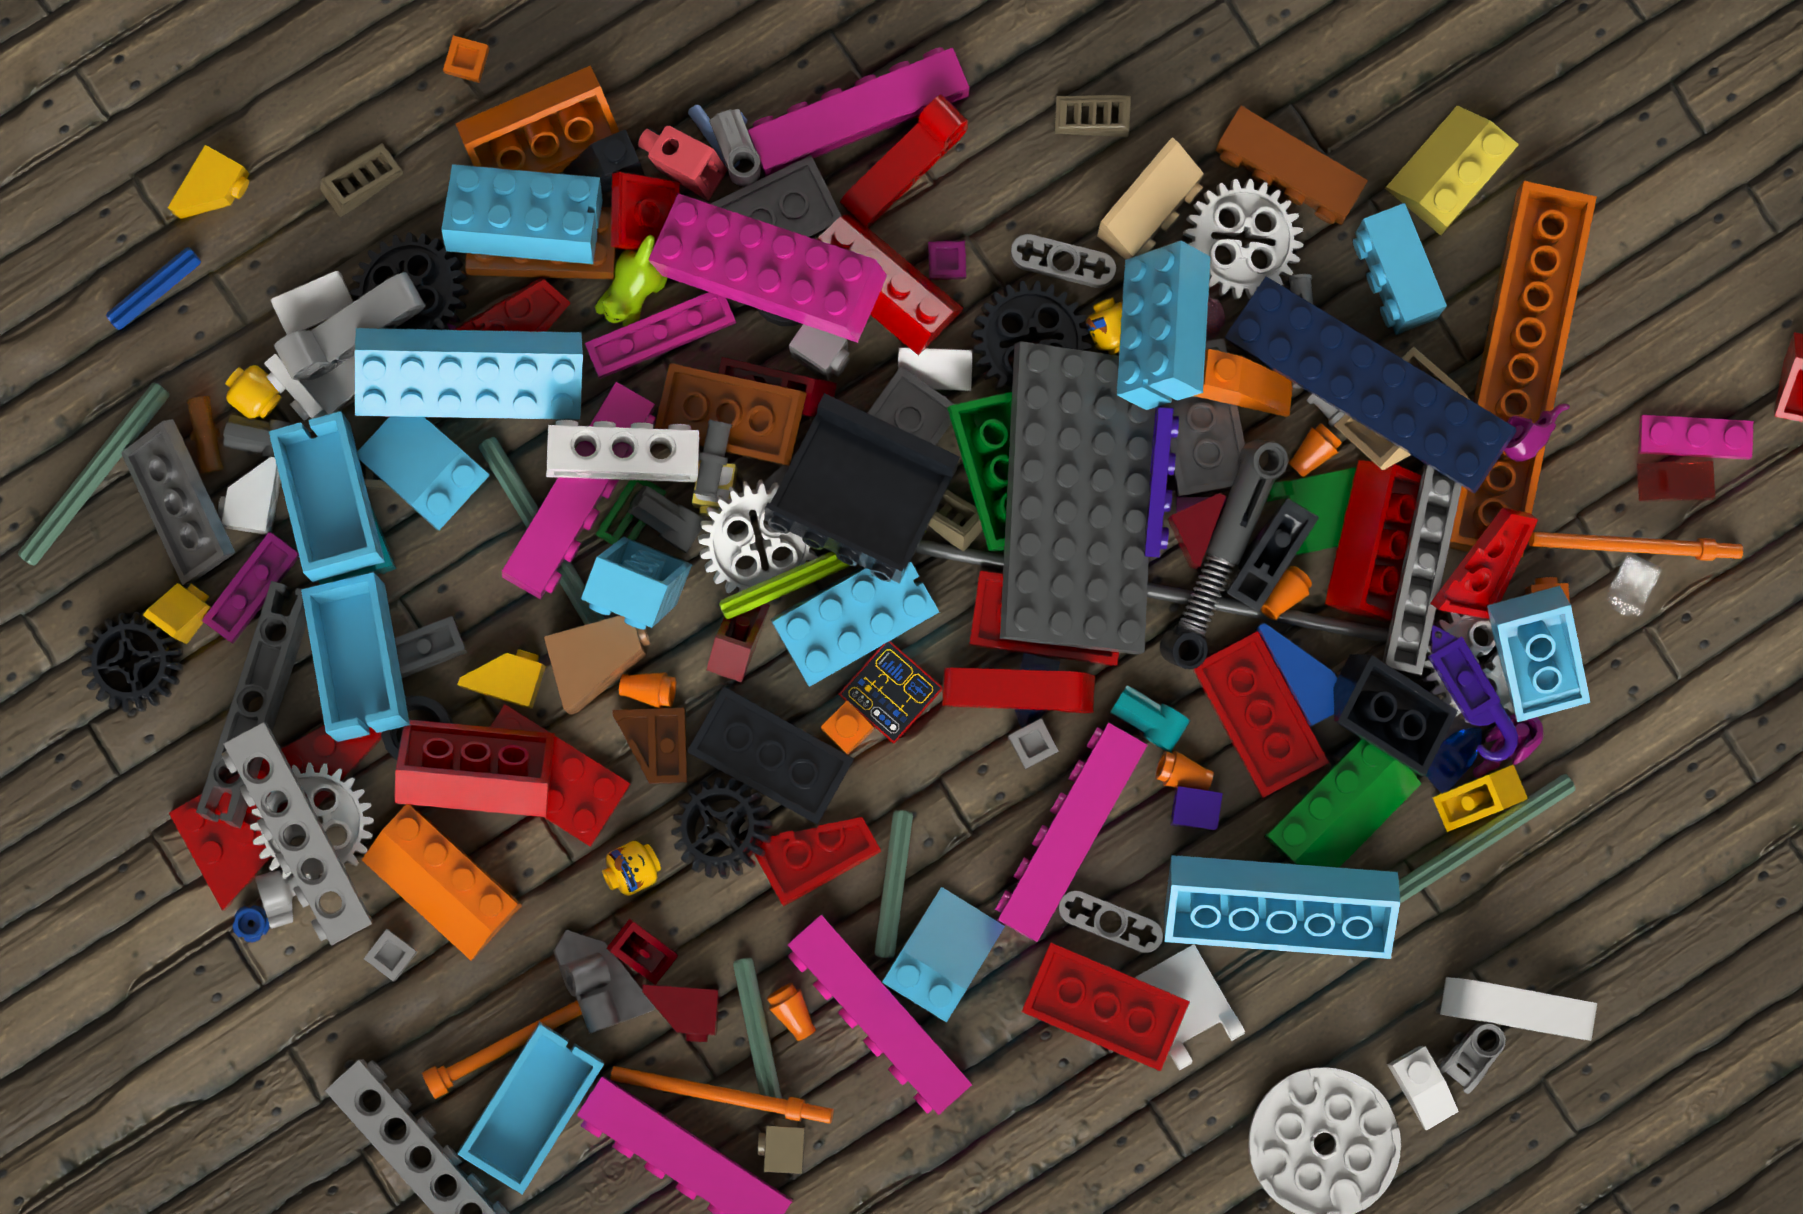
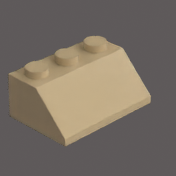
M1173 137L1168 141L1100 222L1097 237L1125 260L1151 251L1156 245V242L1152 240L1160 229L1167 232L1180 215L1176 210L1184 201L1191 204L1204 188L1199 184L1204 173L1178 141Z

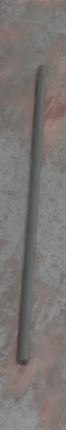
M922 539L915 552L1002 570L1004 567L1003 554L972 548L962 551L954 545ZM1147 583V597L1190 605L1188 600L1193 599L1191 594L1196 592ZM1217 597L1219 603L1214 604L1217 611L1384 643L1387 641L1389 628L1290 609L1281 614L1277 620H1271L1261 610L1258 612L1240 600L1228 597Z

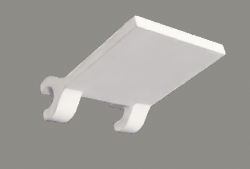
M1195 944L1135 977L1138 980L1190 1001L1169 1052L1179 1071L1193 1062L1183 1043L1210 1027L1222 1023L1231 1041L1245 1034L1243 1026L1228 1004Z

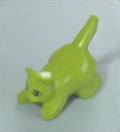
M648 235L642 241L638 251L626 249L617 259L614 280L595 306L596 313L604 314L609 322L618 323L623 321V327L639 321L646 297L652 292L658 293L665 287L667 277L662 276L648 260L655 246L654 236Z

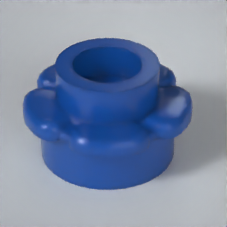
M256 905L251 906V908L247 906L240 908L235 914L233 931L236 936L243 937L246 942H256L261 939L262 935L267 934L270 925L268 918L265 916V910ZM250 920L255 922L253 927L248 926Z

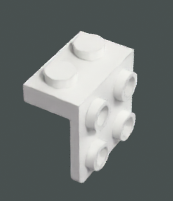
M276 354L264 363L271 371L266 376L267 379L280 393L286 389L295 400L290 405L304 421L309 417L314 419L336 412L355 395V355L332 371L314 380H293L282 360Z

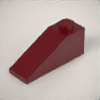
M726 357L721 358L718 372L719 374L805 392L807 395L802 415L812 417L816 416L818 404L824 393L834 397L837 386L835 382Z

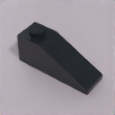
M1286 497L1247 547L1240 565H1235L1229 575V579H1226L1225 582L1227 584L1225 588L1227 593L1259 612L1314 527L1319 516Z

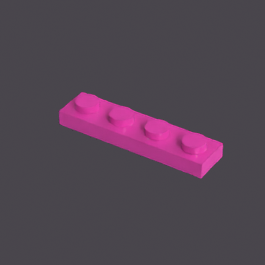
M708 292L586 342L585 345L598 377L602 379L736 324V320L727 299Z

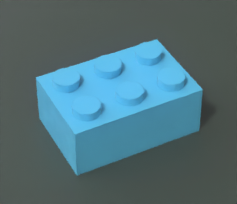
M1403 203L1364 218L1355 232L1356 238L1353 239V245L1359 259L1365 258L1370 272L1366 273L1372 292L1374 294L1379 292L1384 306L1380 307V311L1385 325L1388 328L1393 327L1397 335L1438 319L1447 305L1406 204Z

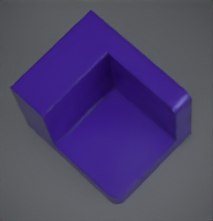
M1176 787L1170 825L1216 830L1218 828L1223 793Z

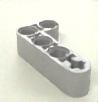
M400 273L387 279L311 331L298 330L286 335L275 343L274 348L293 380H314L332 371L355 355L356 328L395 329L423 310L425 304L408 273Z

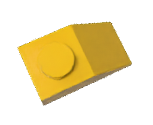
M205 145L169 204L168 209L176 217L182 219L230 206L235 198L240 199L247 190L249 173L244 166Z
M177 583L152 604L143 616L171 637L188 644L203 624L201 620L211 608V606L205 603L209 596L192 583L188 588Z
M518 649L516 655L505 653L459 678L457 685L470 691L533 709L546 666L537 662L538 655Z
M1514 764L1432 797L1447 832L1528 799Z

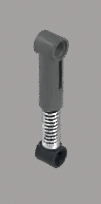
M1255 439L1246 443L1241 450L1239 457L1241 466L1205 552L1208 554V557H1206L1208 563H1203L1206 568L1201 569L1203 575L1198 576L1201 580L1196 581L1198 587L1193 588L1196 592L1191 594L1193 599L1188 600L1190 606H1185L1188 611L1183 612L1185 618H1180L1179 624L1167 631L1160 642L1161 655L1171 664L1190 670L1203 664L1207 657L1208 649L1205 642L1206 637L1204 636L1205 630L1209 626L1206 623L1211 621L1209 616L1214 615L1211 612L1212 609H1217L1214 604L1219 603L1217 597H1222L1219 592L1224 591L1222 585L1227 584L1224 580L1225 578L1229 579L1227 573L1232 572L1230 566L1240 565L1276 478L1281 476L1287 468V453L1278 443ZM1266 450L1269 457L1268 462L1261 468L1259 458L1262 452ZM1187 640L1189 644L1188 651L1180 657L1179 646L1183 641Z

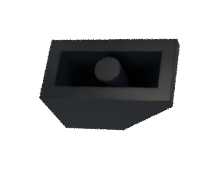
M626 129L592 143L563 170V173L566 175L600 177L602 194L612 190L613 173L624 172L645 176Z

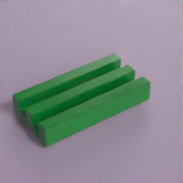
M630 480L595 535L610 545L620 540L634 516L627 512L613 536L608 534L607 531L638 483L652 488L664 497L667 492L648 480ZM639 520L628 536V539L637 541L646 524Z

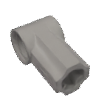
M729 109L718 113L715 117L709 119V122L728 168L729 177L736 185L746 187L756 182L760 177L761 165L759 154L753 146L740 110ZM747 159L754 164V167L749 172L741 173L735 170L734 165L739 160Z

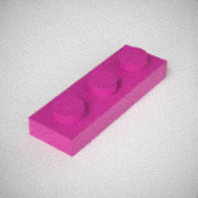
M1641 415L1639 419L1638 454L1749 460L1752 458L1754 421Z

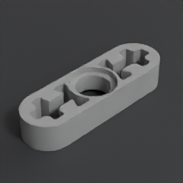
M1024 234L1017 237L1011 247L1013 263L1018 268L1094 288L1106 287L1115 276L1116 264L1113 258L1104 252L1032 234ZM1026 243H1030L1033 245L1034 252L1044 254V247L1051 248L1047 255V267L1040 265L1042 262L1041 257L1031 256L1029 261L1022 260V253L1017 252V249H1023ZM1061 251L1070 253L1074 259L1072 268L1067 271H1060L1055 268L1052 259L1056 253ZM1080 255L1087 257L1084 265L1096 266L1097 261L1104 262V269L1108 270L1109 274H1102L1101 279L1094 278V271L1085 268L1082 270V276L1075 274L1079 268Z
M1071 891L1065 894L1058 906L1059 914L1066 923L1141 953L1156 950L1163 939L1162 929L1155 921L1081 891ZM1078 897L1082 899L1081 906L1091 911L1093 903L1100 905V909L1094 915L1093 927L1085 924L1089 919L1088 916L1078 914L1075 919L1069 917L1070 910L1065 908V903L1067 901L1073 902ZM1106 911H1114L1121 918V926L1114 933H1107L1100 926V917ZM1128 917L1135 919L1131 927L1143 930L1146 925L1152 927L1151 934L1156 936L1154 943L1147 942L1145 947L1139 945L1140 938L1128 933V941L1121 939L1120 936L1125 932L1128 925Z

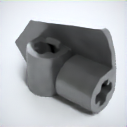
M566 930L553 951L569 993L577 998L589 1034L655 1010V1006L643 994L641 987L618 958L606 949L608 946L605 942Z

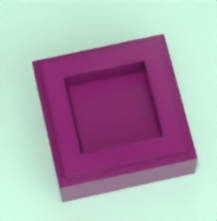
M965 240L928 242L929 280L966 279Z

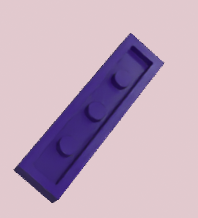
M1155 407L1149 481L1150 499L1149 510L1147 511L1144 556L1160 558V549H1167L1169 528L1163 527L1164 512H1170L1172 490H1166L1167 475H1174L1176 454L1170 453L1171 438H1177L1179 429V416L1173 415L1174 408Z

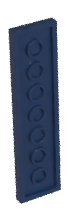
M1265 276L1225 336L1227 342L1474 494L1517 432L1514 426Z

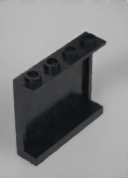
M824 393L818 404L817 414L771 503H767L765 507L764 520L768 521L771 528L780 533L788 534L791 532L802 537L803 542L814 549L822 550L825 548L836 553L837 558L848 565L856 566L859 564L870 569L871 574L882 581L890 582L893 580L900 583L957 470L960 456Z

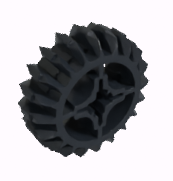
M134 612L131 623L127 614L119 613L118 626L112 619H105L104 622L108 631L104 632L100 628L95 627L93 633L99 637L98 641L95 643L94 641L86 640L85 642L87 647L93 649L92 655H81L82 661L91 663V667L82 670V675L95 677L88 682L87 688L89 690L100 688L96 695V699L100 702H103L110 696L108 707L114 710L120 705L121 701L122 710L126 713L132 711L134 702L138 711L145 712L147 708L146 699L153 706H159L160 700L156 694L160 692L169 698L172 693L165 687L166 684L170 682L178 685L180 682L177 677L171 676L172 670H183V664L173 662V658L183 655V651L180 648H169L178 640L170 635L164 637L166 632L158 626L155 628V624L147 618L143 623L142 614L139 612ZM132 633L147 634L156 643L159 651H140L138 643L133 639ZM121 637L122 640H119L118 654L105 662L108 649ZM131 654L139 659L143 658V660L134 664L133 673L132 669L121 666L131 661ZM158 662H160L156 677L144 688L147 670L152 666L158 665ZM123 673L127 683L131 684L132 692L118 691L110 683L106 674Z
M717 777L712 789L707 781H701L702 793L699 794L694 789H689L688 794L692 798L691 802L687 803L684 800H680L678 805L685 811L683 815L679 813L673 815V820L681 823V826L673 828L671 834L675 837H683L674 844V847L678 851H685L681 860L686 864L693 862L692 870L700 873L705 868V875L709 878H714L718 871L721 878L728 879L730 868H732L734 873L740 876L743 874L742 863L753 868L756 866V863L751 858L752 855L756 853L763 857L766 853L759 847L760 842L770 843L771 837L762 833V831L772 828L773 824L770 820L761 818L765 817L770 810L766 805L758 806L763 797L759 793L751 794L752 787L746 783L739 788L738 781L731 778L725 786L724 780ZM721 800L740 802L734 809L730 807L724 812H717L711 807V804ZM702 815L705 825L701 833L698 834L699 839L696 841L695 828L699 816ZM748 815V833L744 842H742L739 837V829L746 822L745 817ZM713 817L720 822L728 824L724 826L728 828L726 833L731 840L716 832L720 830L716 828L718 824ZM721 844H726L734 851L721 857H711L704 854L709 848L714 849Z

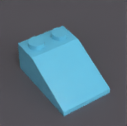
M390 416L357 451L359 460L436 530H440L490 476L425 417Z
M1560 586L1487 605L1496 648L1517 722L1590 703L1571 604Z
M941 887L882 983L947 1022L1005 926Z

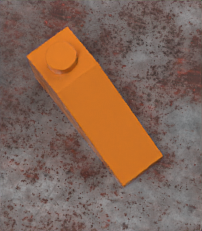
M1207 349L1205 350L1203 393L1194 396L1288 417L1290 416L1293 387L1292 381L1243 356Z

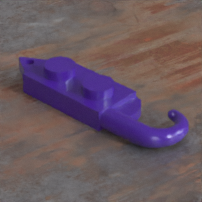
M1433 625L1431 629V655L1427 657L1466 721L1475 726H1485L1495 722L1504 737L1505 743L1500 750L1491 752L1484 748L1483 745H1478L1477 751L1489 761L1499 762L1507 759L1514 753L1517 747L1518 734L1514 724L1500 703V698L1463 637L1457 638ZM1436 632L1441 634L1440 638L1435 637Z

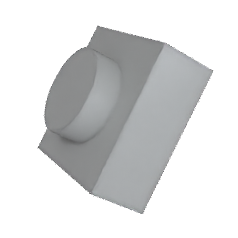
M1042 719L1008 735L1025 769L1059 752Z
M386 929L364 960L395 982L418 951L392 931Z

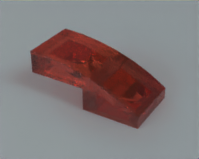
M1673 461L1637 464L1640 502L1716 499L1713 461L1675 463Z

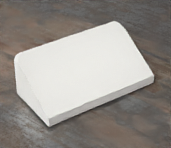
M334 271L272 298L271 303L288 335L292 332L307 330L323 323L353 303V300L342 274L339 271Z
M899 348L898 369L903 367L934 390L971 391L973 351L926 348L918 356L910 348Z

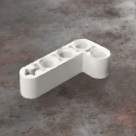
M1446 977L1440 1015L1592 1041L1597 1003L1481 981Z

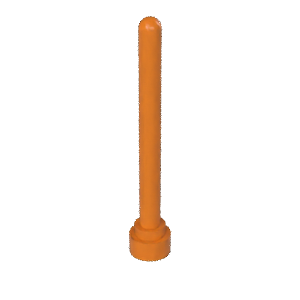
M576 1000L448 1068H445L444 1065L440 1068L433 1066L422 1072L431 1094L437 1099L449 1093L448 1088L454 1086L453 1081L526 1044L539 1021L551 1029H555L582 1015L578 1001Z

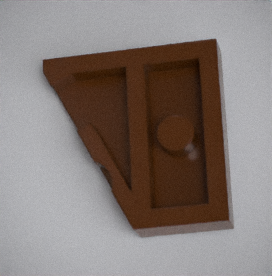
M685 708L613 710V717L649 784L688 783Z

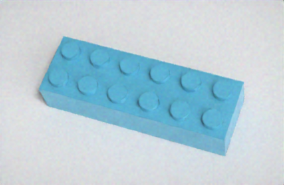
M356 328L355 416L580 419L583 362L582 334L579 332Z
M1171 855L1164 910V942L1391 959L1400 907L1398 872Z

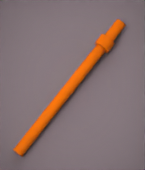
M1532 532L1529 539V545L1532 547L1695 556L1697 560L1713 561L1716 557L1741 559L1743 556L1742 544L1717 543L1715 539L1711 538L1682 541Z
M613 1066L611 1072V1081L783 1114L785 1119L801 1122L803 1118L831 1124L834 1109L806 1104L805 1099L789 1097L786 1100Z

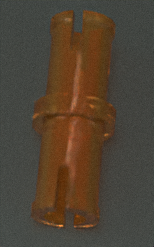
M210 396L186 400L193 432L190 433V439L195 441L200 473H210L224 469L217 437H220V430L215 428Z

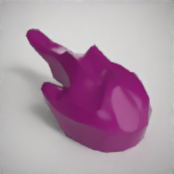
M1561 403L1551 411H1542L1536 423H1532V419L1519 416L1510 417L1507 423L1514 426L1517 432L1504 450L1506 455L1517 462L1535 457L1538 451L1548 443L1552 431L1556 428L1555 421L1558 415L1569 409L1570 406Z
M1514 713L1509 718L1516 728L1518 744L1514 753L1507 760L1513 759L1512 765H1518L1541 744L1544 732L1538 717L1517 722ZM1497 725L1485 738L1486 742L1497 740L1491 747V752L1498 751L1504 746V737ZM1485 759L1472 771L1473 775L1476 778H1480L1487 772L1497 769L1501 761L1496 762Z

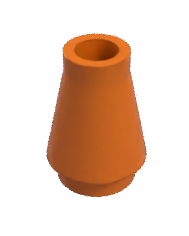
M1320 423L1315 429L1311 427L1288 464L1305 478L1312 470L1338 453L1336 449L1342 442L1327 427Z
M1289 566L1260 610L1269 619L1277 620L1281 614L1309 595L1312 581L1298 567Z
M666 672L637 675L623 674L619 683L620 696L628 697L656 708L671 707L673 705L676 694L675 677H669Z
M1176 750L1173 753L1164 751L1155 774L1157 780L1163 781V786H1180L1206 791L1209 790L1214 776L1213 771L1202 767Z
M793 983L782 986L767 997L770 1003L768 1009L794 1035L797 1041L807 1038L816 1031L801 989H796Z

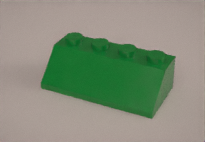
M1012 392L947 407L989 551H1003L1005 547Z
M1361 738L1288 811L1264 838L1290 864L1339 868L1422 783L1411 769Z

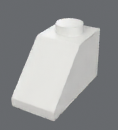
M275 457L268 458L229 486L226 497L221 496L218 505V516L222 519L221 523L224 527L265 535L269 531L272 533L281 483Z
M1418 1046L1387 1064L1425 1130L1459 1112L1447 1083L1426 1046Z

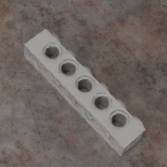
M1425 463L1382 660L1383 663L1402 675L1416 678L1421 676L1423 672L1436 610L1430 602L1440 591L1462 487Z
M263 722L223 743L227 751L221 753L222 758L231 774L238 771L244 785L240 786L239 789L248 806L251 807L256 804L262 816L261 819L257 820V823L267 841L274 838L280 852L276 853L275 856L285 874L293 873L298 883L297 886L293 887V890L303 908L310 905L316 916V919L312 920L311 923L321 941L328 939L332 946L371 925L373 920L267 722ZM255 757L266 759L270 765L269 774L263 779L255 778L249 772V763ZM281 791L287 796L288 805L284 811L274 812L268 807L267 797L270 792ZM297 824L303 827L306 832V839L303 844L295 846L286 841L285 830L289 825ZM316 858L322 862L324 872L321 877L311 879L304 874L302 867L306 859ZM332 891L341 897L342 906L338 911L328 912L322 908L320 899L324 893Z
M364 1059L358 1060L325 1090L434 1214H463L465 1205L470 1202L479 1205L482 1214H510L499 1201L493 1204L485 1196L484 1192L487 1190V1187L474 1173L468 1176L460 1168L459 1164L462 1162V1159L448 1144L443 1148L433 1137L437 1134L435 1128L423 1116L417 1119L408 1109L412 1105L410 1100L398 1088L392 1091L383 1080L387 1075L373 1060L369 1063ZM370 1089L377 1091L381 1096V1105L376 1111L368 1110L363 1103V1097ZM393 1118H400L406 1124V1134L402 1139H395L389 1134L388 1125ZM418 1146H424L431 1152L432 1160L427 1167H419L413 1160V1153ZM444 1174L453 1176L457 1182V1189L451 1196L444 1195L438 1188V1181Z

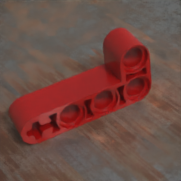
M942 94L938 95L921 112L918 117V123L846 192L840 203L865 228L870 227L964 136L968 129V120Z
M944 668L942 705L951 707L1094 713L1095 675L1073 671Z

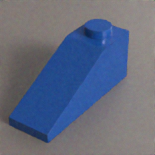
M1266 623L1258 626L1255 631L1259 632L1309 726L1311 727L1334 715L1333 687L1338 679L1335 673Z

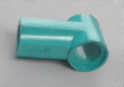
M1128 685L1110 712L1141 731L1143 737L1170 753L1190 723V720L1180 712L1165 704L1159 705Z

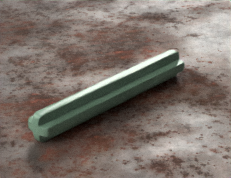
M895 810L893 812L875 946V955L877 957L893 958L895 956L913 814L910 811Z
M752 958L739 959L734 961L733 967L760 1095L782 1099L754 962Z

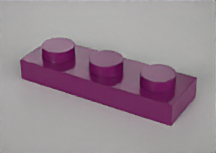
M269 531L201 621L234 644L263 606L271 581L280 583L299 559V553Z

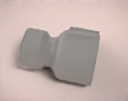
M275 870L255 876L271 929L293 923L292 898L296 895L293 887L298 885L293 873L286 879L282 878V870Z

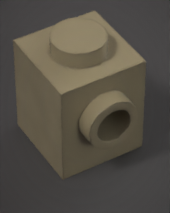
M775 1118V1125H767L766 1133L759 1132L758 1155L765 1156L764 1172L803 1173L805 1127L797 1126L798 1121Z

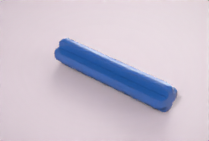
M185 248L106 314L107 319L116 329L124 328L201 263L200 258L191 248Z

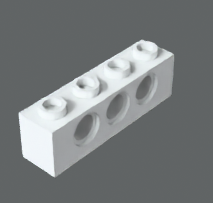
M558 420L556 425H548L546 477L677 482L697 481L699 430H691L689 425L672 424L668 426V429H653V424L633 423L631 428L616 427L614 422L598 421L594 422L593 427L578 426V422L573 420ZM581 441H588L595 446L596 451L592 455L584 457L579 455L574 447ZM625 442L632 447L633 453L629 457L620 458L614 454L613 446L617 443ZM655 444H664L670 449L671 454L665 459H657L652 456L650 448Z

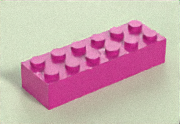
M679 193L648 259L664 277L857 343L887 277V274L876 259Z

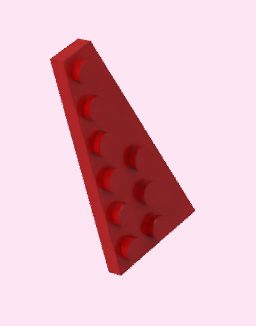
M325 725L281 750L291 769L295 765L300 773L303 774L306 773L307 764L311 763L314 773H319L323 764H327V775L333 776L338 769H341L340 781H342L382 739V732L377 733L369 727L370 735L337 742L326 733ZM266 759L262 761L258 779H263L269 774L270 765ZM239 773L226 780V783L236 782L240 777ZM329 791L318 792L314 796L315 806L318 808L332 793ZM227 792L222 794L215 814L220 815L221 812L227 814L231 794ZM201 794L169 812V815L222 911H225L237 895L254 880L255 876H257L258 872L268 863L272 856L261 859L259 855L266 848L265 844H253V840L262 835L260 831H254L250 828V825L257 823V820L261 819L252 814V809H257L256 804L251 807L248 806L240 829L230 826L223 820L219 819L218 822L211 821L196 813ZM288 802L281 804L277 812L284 811Z

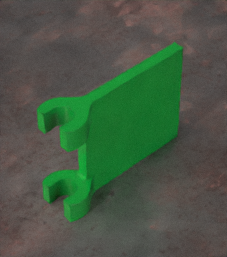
M1357 467L1296 480L1275 482L1266 502L1287 497L1319 516V519L1295 556L1338 547Z

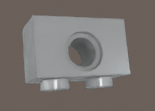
M804 324L789 344L791 358L826 381H829L833 374L839 377L850 361V358H848L847 339Z

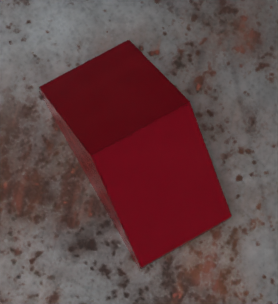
M1216 494L1172 514L1167 519L1191 568L1197 569L1201 566L1226 498L1225 495Z
M629 919L606 948L654 985L658 983L679 956L633 919Z

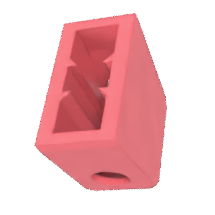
M667 125L661 134L651 128H647L639 138L638 147L649 153L648 157L658 171L672 180L680 182L682 186L709 201L728 171L713 148Z

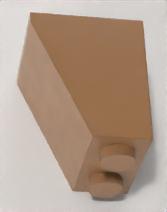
M620 615L544 637L563 709L568 714L572 715L581 711L646 656L644 646L651 645L647 629H638L624 622L625 617Z

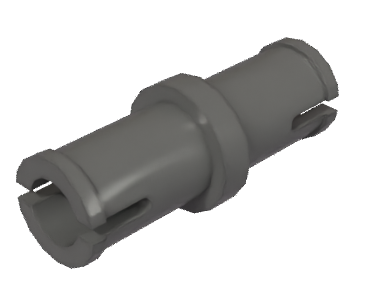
M709 420L703 453L699 452L698 460H701L694 493L717 498L723 465L727 466L728 458H725L732 425Z

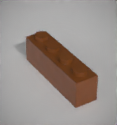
M1240 106L1215 150L1221 154L1219 157L1226 164L1234 168L1244 167L1252 172L1251 177L1258 183L1263 184L1265 182L1267 187H1270L1271 184L1284 191L1283 196L1287 200L1299 206L1305 203L1316 210L1315 215L1319 219L1332 225L1335 222L1340 225L1343 224L1368 182L1367 179L1243 106Z

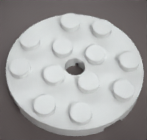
M1321 1067L1293 1073L1275 1084L1264 1095L1254 1112L1250 1124L1248 1147L1252 1168L1258 1181L1268 1195L1285 1209L1295 1214H1355L1371 1206L1390 1185L1400 1159L1401 1138L1399 1127L1390 1105L1378 1089L1362 1077L1351 1072ZM1326 1132L1332 1135L1335 1145L1330 1153L1323 1155L1315 1150L1314 1138L1318 1134Z

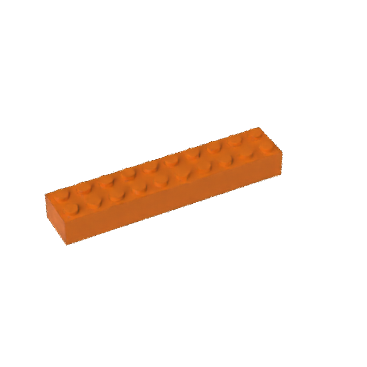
M1523 181L1517 189L1473 399L1474 403L1505 422L1512 416L1532 419V423H1536L1542 411H1551L1554 408L1597 196ZM1545 446L1538 451L1535 457L1520 462L1510 459L1503 451L1475 494L1463 486L1461 487L1449 548L1469 552L1502 508L1532 514Z

